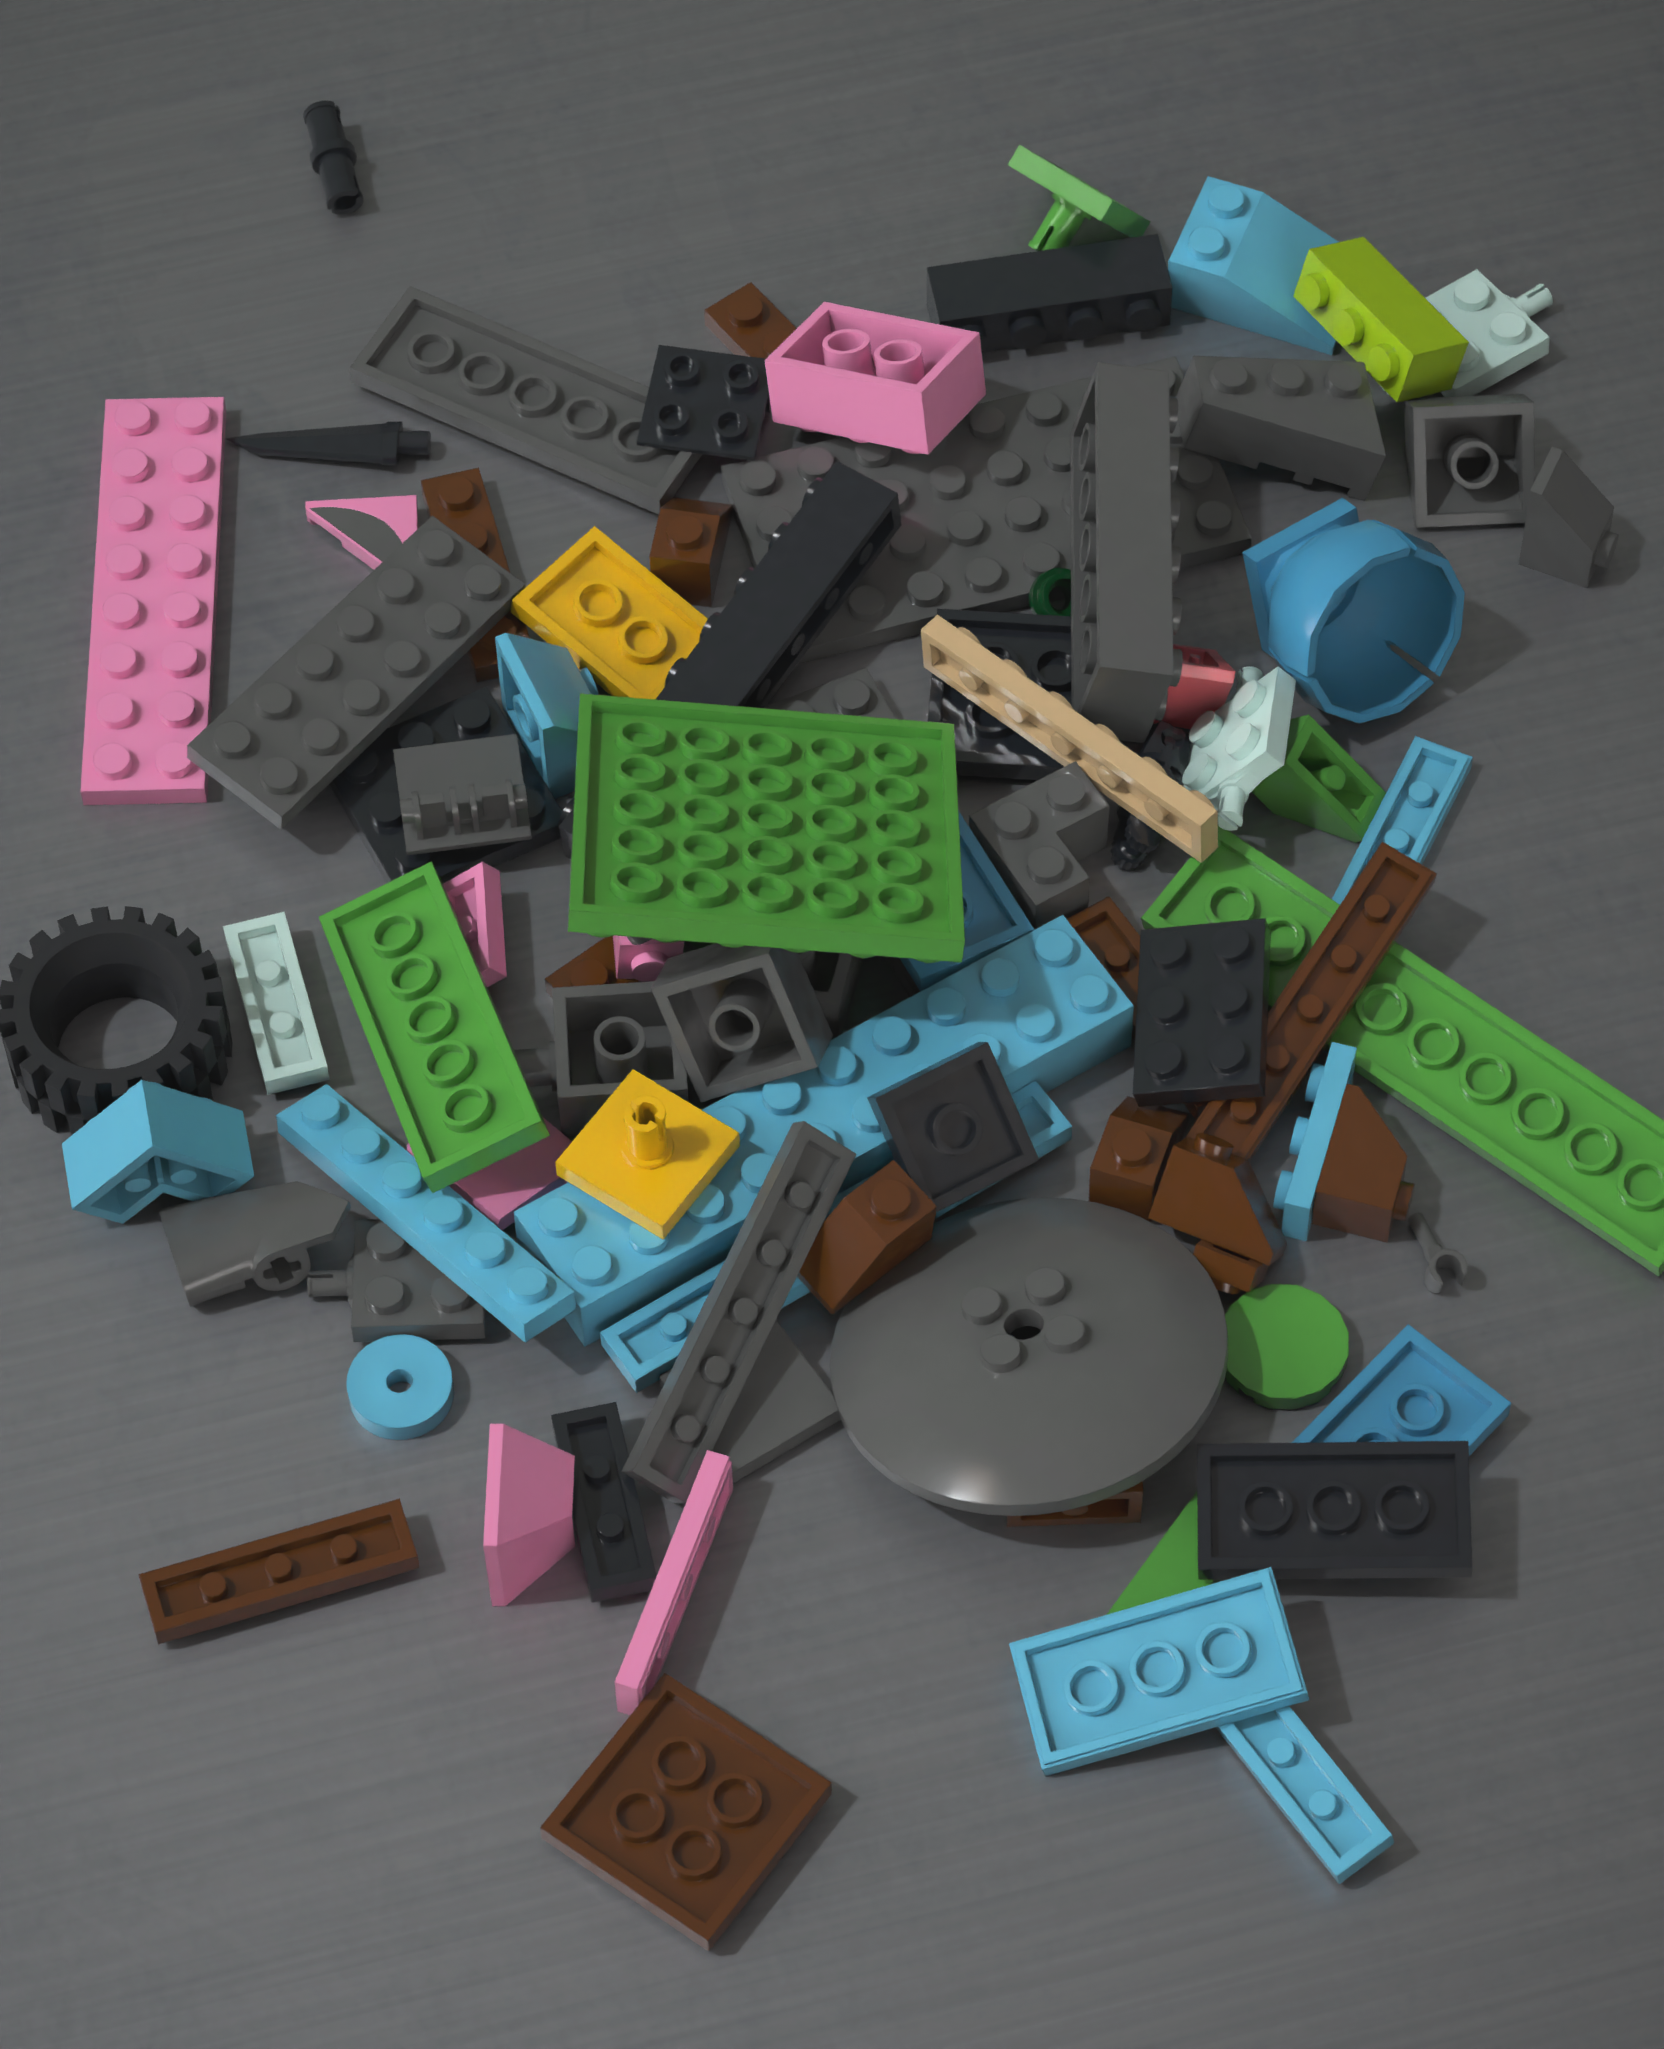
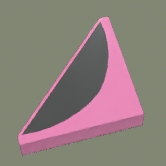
M416 495L305 501L307 521L312 525H320L341 541L343 548L373 570L419 528Z

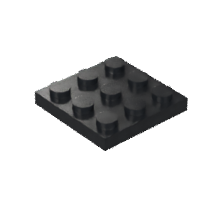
M937 609V615L956 628L963 627L972 632L987 650L1002 660L1009 659L1015 662L1030 680L1047 692L1054 691L1059 693L1072 706L1071 616ZM932 673L928 722L954 724L957 775L1040 780L1064 767Z
M487 686L387 728L329 784L386 883L432 861L444 884L481 862L496 867L561 838L559 820L562 810L518 739L532 839L407 855L393 749L515 734Z

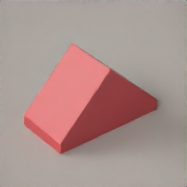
M1173 644V649H1181L1182 671L1178 685L1176 687H1168L1166 711L1161 721L1167 722L1173 727L1191 729L1202 714L1207 711L1215 712L1225 704L1233 686L1236 671L1216 650ZM1154 720L1153 724H1157L1160 720Z

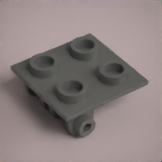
M517 734L393 749L407 855L532 839Z

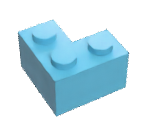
M141 1080L129 1088L126 1093L96 1117L89 1120L87 1124L62 1143L72 1210L121 1224L132 1218L162 1193L195 1201L233 1193L254 1177L242 1110L145 1080Z

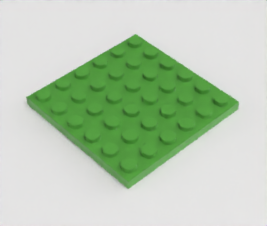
M580 693L568 932L587 933L595 937L616 935L653 938L654 940L666 943L679 940L718 943L730 948L742 946L783 948L795 953L808 951L847 953L859 958L874 956L911 958L924 963L939 961L962 962L965 932L954 724Z

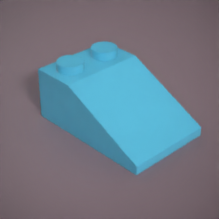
M1208 176L1168 261V273L1172 284L1171 308L1332 355L1338 342L1293 295L1308 250L1337 243L1338 241L1264 192Z

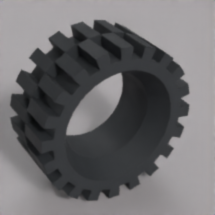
M108 906L90 909L93 922L78 926L74 914L57 920L60 935L51 939L41 930L29 940L33 954L31 959L17 952L9 964L13 982L2 980L0 986V1004L2 1007L0 1009V1032L15 1088H19L25 1106L32 1114L40 1109L43 1124L54 1132L58 1133L63 1125L68 1122L72 1136L87 1124L89 1120L96 1117L141 1080L156 1082L162 1086L213 1100L210 1082L220 1086L223 1085L228 1073L225 1057H232L233 1042L222 980L219 977L217 964L210 950L202 953L200 938L188 927L177 936L175 922L171 917L158 913L153 924L150 925L145 923L142 908L125 906L123 919L111 920ZM131 997L147 1000L164 1008L177 1021L172 1038L161 1051L146 1060L126 1067L114 1069L86 1068L70 1061L58 1049L65 1029L78 1014L94 1004L109 999Z

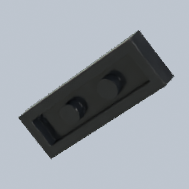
M612 1402L551 1415L557 1448L575 1456L572 1518L591 1602L594 1603L651 1591L657 1576L635 1481L630 1476L621 1472L629 1455L617 1403Z

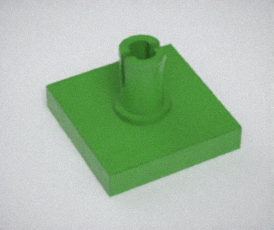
M1020 144L1008 163V166L1053 192L1051 197L1055 201L1035 236L1028 243V246L1037 251L1069 247L1085 218L1091 220L1095 217L1129 237L1143 236L1151 222Z

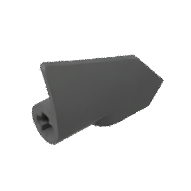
M295 1181L168 1206L160 1209L159 1214L183 1289L191 1307L246 1288L244 1281L254 1278L259 1287L271 1291L285 1290L299 1284L311 1269L310 1258L306 1248L335 1239L351 1205L346 1199Z

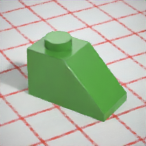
M1309 714L1290 720L1284 766L1262 780L1252 791L1273 814L1354 843L1362 841L1386 794Z

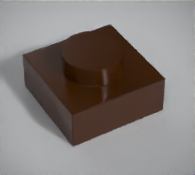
M1205 1240L1198 1242L1193 1252V1255L1208 1272L1216 1289L1230 1294H1240L1241 1290L1250 1292L1264 1280L1269 1267L1266 1264Z

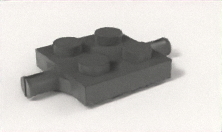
M380 1219L355 1220L354 1252L347 1264V1270H310L307 1273L309 1298L316 1296L348 1297V1302L352 1309L351 1329L353 1342H373L386 1336L398 1334L413 1335L426 1340L485 1338L486 1309Z

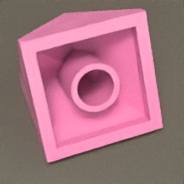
M490 1424L483 1540L492 1606L502 1607L507 1606L576 1547L572 1520L575 1456L505 1424Z

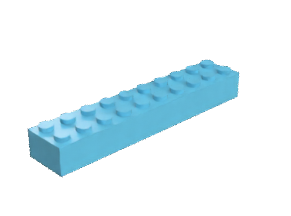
M1061 915L832 1039L817 1068L734 1092L702 1109V1111L739 1132L740 1147L664 1240L568 1182L513 1212L517 1243L575 1291L576 1310L564 1318L583 1346L586 1347L600 1339L601 1331L726 1260L792 1123L805 1121L856 1153L837 1193L838 1195L878 1172L894 1160L867 1097L977 1042L989 1043L1010 1094L1035 1080L1047 1093L1131 1047L1134 1005L1064 915Z

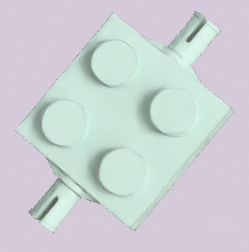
M1476 269L1425 297L1469 342L1452 389L1440 392L1445 397L1474 396L1549 354L1550 337L1529 318L1546 307L1553 305L1552 295L1548 288L1544 289V284H1538L1535 288L1517 298H1510Z
M1279 666L1265 676L1256 667H1244L1242 669L1243 672L1239 670L1236 693L1232 699L1215 712L1207 711L1202 714L1190 730L1189 740L1191 741L1189 760L1182 777V782L1189 791L1197 790L1211 801L1214 808L1218 810V826L1224 830H1237V825L1242 826L1244 804L1248 800L1249 793L1262 780L1284 766L1296 680Z

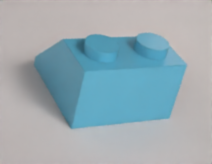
M510 633L496 636L495 643L503 710L515 734H517L518 739L553 797L556 799L572 793L575 790L580 693L599 695L595 681L587 667L578 670L570 652L565 647Z

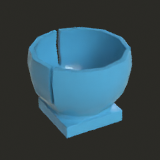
M1344 498L1335 501L1242 552L1261 649L1271 656L1282 670L1296 680L1295 691L1306 703L1326 713L1360 724L1401 712L1430 688L1434 682L1392 651L1390 645L1399 647L1440 677L1461 638L1465 592L1448 559L1432 543L1376 520L1368 519L1359 522L1357 507Z

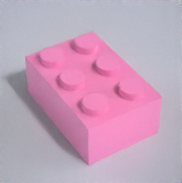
M823 302L765 360L773 422L798 427L806 432H823L842 436L858 443L870 442L899 448L910 454L922 453L929 455L986 395L979 332Z

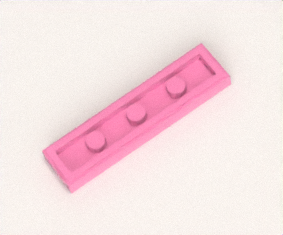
M707 1450L616 1677L615 1692L618 1712L631 1715L659 1679L733 1491L732 1462H730L729 1456Z

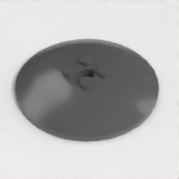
M1022 1198L971 1208L935 1222L932 1238L848 1302L844 1306L838 1320L832 1341L830 1358L831 1383L838 1413L849 1437L862 1455L892 1482L915 1495L957 1510L1002 1516L1040 1515L1066 1511L1112 1497L1137 1485L1175 1458L1202 1428L1219 1398L1228 1364V1332L1224 1308L1208 1272L1180 1241L1162 1228L1137 1215L1096 1202L1069 1198ZM1023 1326H1033L1041 1329L1038 1335L1025 1340H1019L1010 1335L1014 1330Z

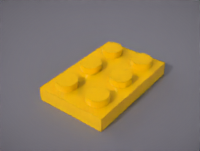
M595 526L514 597L511 604V613L547 643L567 648L577 668L587 667L595 683L611 696L656 699L665 687L666 677L673 664L682 657L687 658L699 643L700 633L708 620L702 613Z

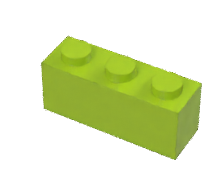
M1364 236L1308 250L1293 297L1357 362L1365 363V368L1369 375L1397 403L1452 389L1469 342Z

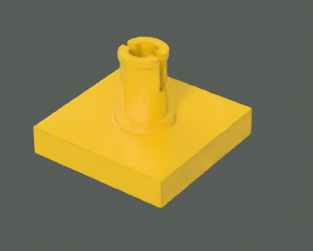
M632 1069L555 1161L557 1176L664 1240L740 1147L739 1132Z

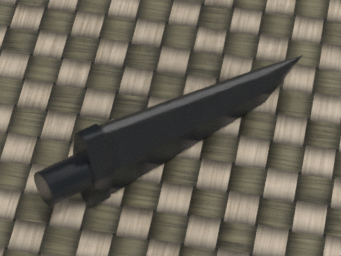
M402 421L258 433L225 438L257 455L382 463V465H398L401 455H430L431 451L430 431H403Z

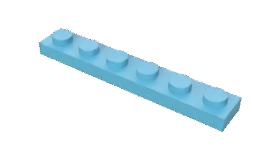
M325 1084L276 1115L278 1133L525 1343L576 1310L575 1291L450 1186L432 1193L422 1177L415 1157L328 1084Z

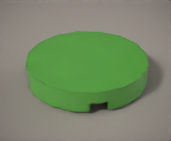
M1269 1284L1246 1292L1229 1306L1225 1314L1228 1332V1364L1225 1378L1238 1393L1240 1388L1245 1394L1254 1397V1403L1269 1409L1295 1410L1322 1400L1331 1392V1387L1338 1382L1340 1376L1342 1378L1348 1363L1349 1332L1339 1310L1321 1294L1299 1285Z

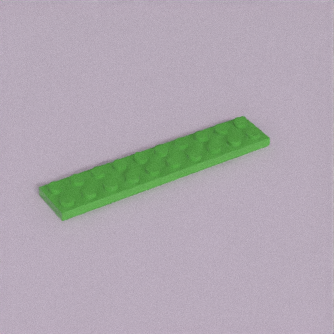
M1218 826V848L1202 863L1191 856L1144 913L1141 921L1144 929L1266 918L1271 931L1269 1012L1340 905L1230 831ZM1395 942L1324 1051L1329 1053L1332 1042L1356 1047L1355 1072L1659 1277L1664 1271V1120Z

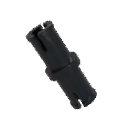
M332 101L315 102L303 112V119L307 124L313 147L310 152V162L315 173L321 177L328 210L331 209L334 214H349L359 209L364 201L354 170V165L357 162L356 151L353 144L346 140L338 105L335 106V103Z

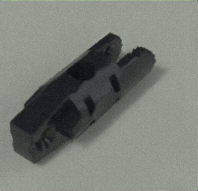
M1159 721L1148 734L1138 755L1155 760L1162 766L1170 778L1183 786L1182 777L1188 766L1191 746L1189 733L1175 728L1167 722ZM1118 806L1117 815L1119 821L1113 837L1114 841L1111 844V859L1114 860V865L1120 868L1119 870H1135L1138 865H1142L1147 857L1146 854L1158 847L1162 835L1121 806Z

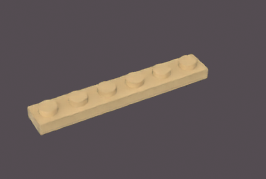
M936 615L921 629L925 669L1064 767L1076 761L1098 791L1200 863L1218 848V810L1214 808L1211 801L1197 790L1189 791L1170 778L1162 766L1150 757H1140L1120 743L1118 737L1108 727L1102 724L1095 725L1077 713L1062 695L1054 691L1047 692L1030 680L1015 662L1009 659L1002 660L983 647L977 637L966 628H956L939 615Z

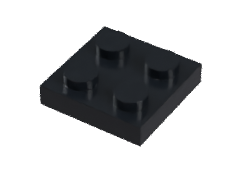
M977 1042L867 1097L895 1162L937 1206L936 1212L1039 1161L988 1042Z

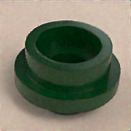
M1066 568L1050 569L1041 573L1034 580L1029 592V604L1033 614L1071 616V570ZM1055 587L1060 588L1065 596V605L1061 610L1055 609L1049 601L1050 592Z

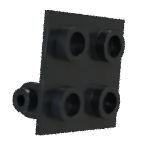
M659 345L638 433L637 445L755 461L764 415L771 412L765 368L766 359Z

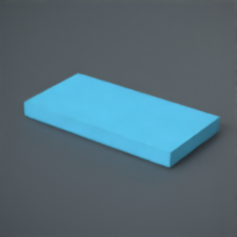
M1272 1567L1009 1643L1041 1769L1045 1776L1310 1700Z

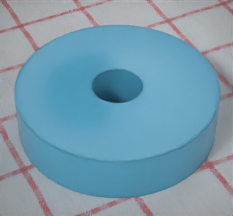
M398 1334L375 1340L357 1354L348 1370L346 1385L351 1411L363 1428L381 1438L408 1440L427 1434L445 1419L453 1403L454 1384L450 1364L437 1346L421 1337ZM397 1382H407L411 1385L408 1390L400 1393L390 1390V1387Z

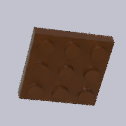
M664 1673L541 1825V1838L709 1952L831 1796L832 1782Z

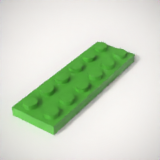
M432 861L319 916L422 1177L432 1193L550 1136L441 877Z

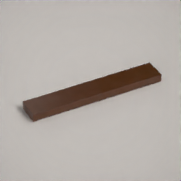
M1382 842L1268 1012L1265 1096L1209 1101L1185 1138L1191 1137L1195 1139L1197 1133L1216 1136L1234 1146L1232 1154L1245 1158L1249 1162L1252 1160L1312 1069L1313 1064L1316 1063L1435 883L1437 873L1386 843Z

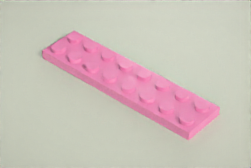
M224 397L105 399L80 790L83 805L207 803L209 774L187 758V745L211 723L226 430Z

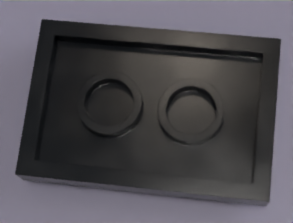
M1266 918L1141 930L1133 1096L1138 1107L1265 1096L1271 931Z

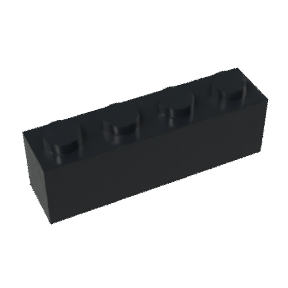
M1158 234L927 267V308L931 323L979 332L982 353L1018 347L1031 348L1039 344L1072 339L1086 340L1100 335L1134 330L1147 331L1154 327L1170 325L1172 284Z

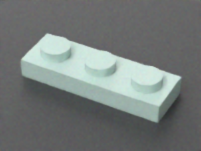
M285 912L223 926L227 948L267 1095L330 1080L328 1066Z

